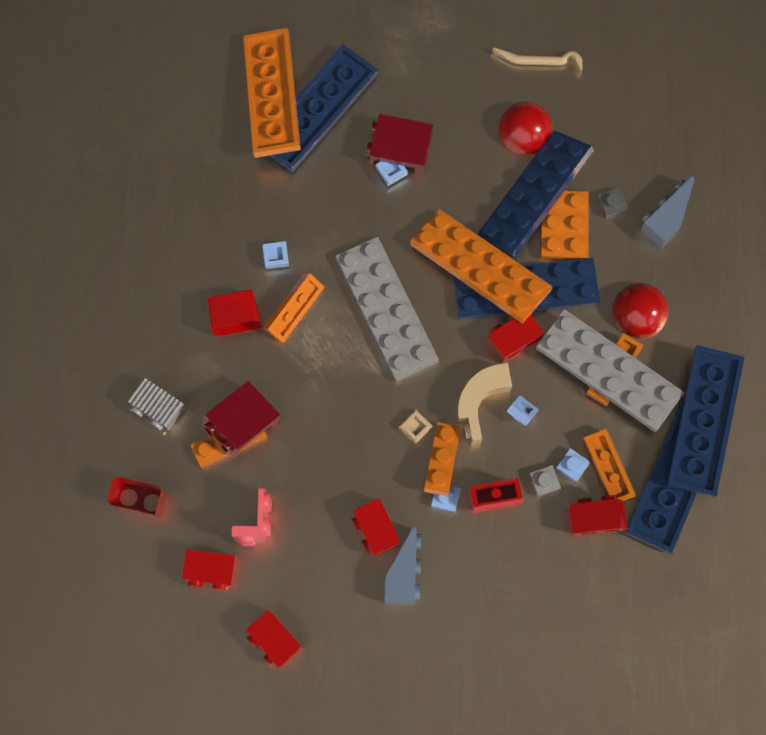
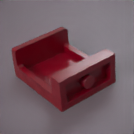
M379 114L377 122L373 121L371 135H374L373 141L368 142L366 156H369V164L374 165L376 160L415 168L414 174L423 175L433 134V124Z
M248 380L204 415L203 428L209 436H214L220 442L219 445L226 454H231L236 458L241 449L267 428H270V430L278 424L281 415Z

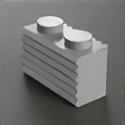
M145 377L127 400L131 405L130 410L139 417L145 414L151 418L149 423L159 430H162L164 427L170 431L186 408L181 401Z

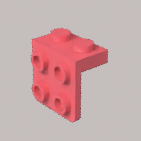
M259 487L257 526H232V537L237 543H241L242 547H255L256 543H267V536H271V521L267 518V512L272 511V497H270V493H267L264 487Z

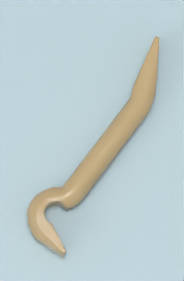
M497 48L492 50L493 54L518 65H564L568 59H572L579 74L582 72V58L574 51L565 52L562 56L516 55Z

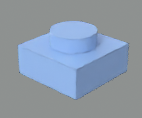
M386 162L376 164V169L387 186L405 177L408 173L406 168L401 165Z
M286 241L263 244L266 269L289 266Z
M519 396L507 410L516 421L523 423L525 426L539 411L538 408L522 396Z
M570 448L556 470L576 483L590 464V461Z
M450 486L448 497L434 494L431 507L455 513L461 488Z

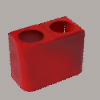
M252 289L208 297L210 324L214 336H224L262 327Z
M116 477L111 483L107 500L109 504L116 508L160 517L166 493L157 485ZM126 489H132L137 494V501L132 506H125L120 500L121 493ZM154 494L159 497L156 511L145 509L144 500L148 495Z

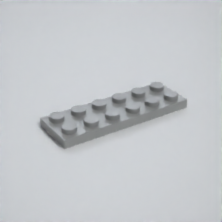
M376 237L336 255V260L395 381L439 362L379 238Z
M565 309L536 347L538 351L655 433L684 394L678 387Z

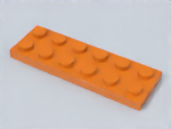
M288 28L245 35L243 39L253 154L257 158L301 150Z
M440 209L410 240L412 247L522 324L552 290L550 284Z

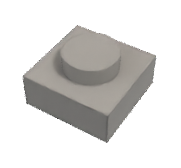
M553 465L529 473L537 497L561 489Z

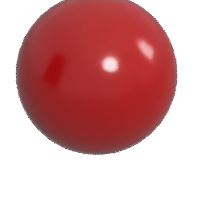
M519 102L510 106L501 116L498 125V133L502 143L512 152L522 155L537 153L553 132L550 115L542 106L533 102Z
M635 283L623 288L617 294L612 305V316L617 327L626 335L639 339L649 338L658 334L664 328L669 316V306L665 296L659 289L649 284Z

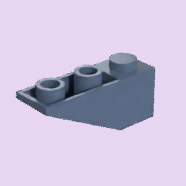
M693 176L686 182L684 180L680 181L674 188L675 193L671 197L666 195L658 204L660 208L655 213L651 210L642 219L644 224L640 231L660 249L676 235L682 225L695 179Z
M417 527L412 528L385 576V604L414 605L415 599H420V584H415V576L420 574L421 559H416V549H421V534H417Z

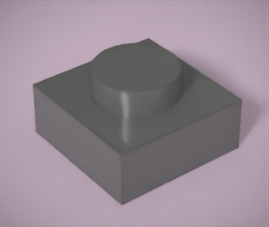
M620 187L597 196L605 219L628 210Z

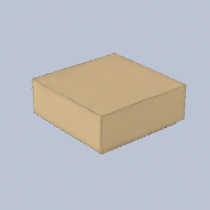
M417 410L399 426V429L415 444L433 428Z

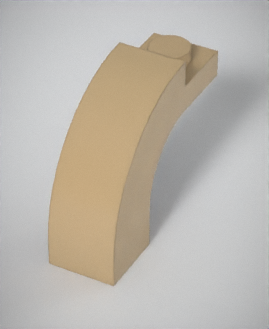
M508 363L493 365L481 370L468 381L461 393L457 409V422H467L464 425L465 438L470 439L471 445L481 444L482 441L478 418L480 403L490 395L511 391L512 382Z

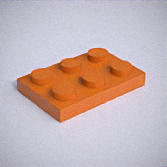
M564 191L541 222L540 259L574 260L588 258L589 192Z

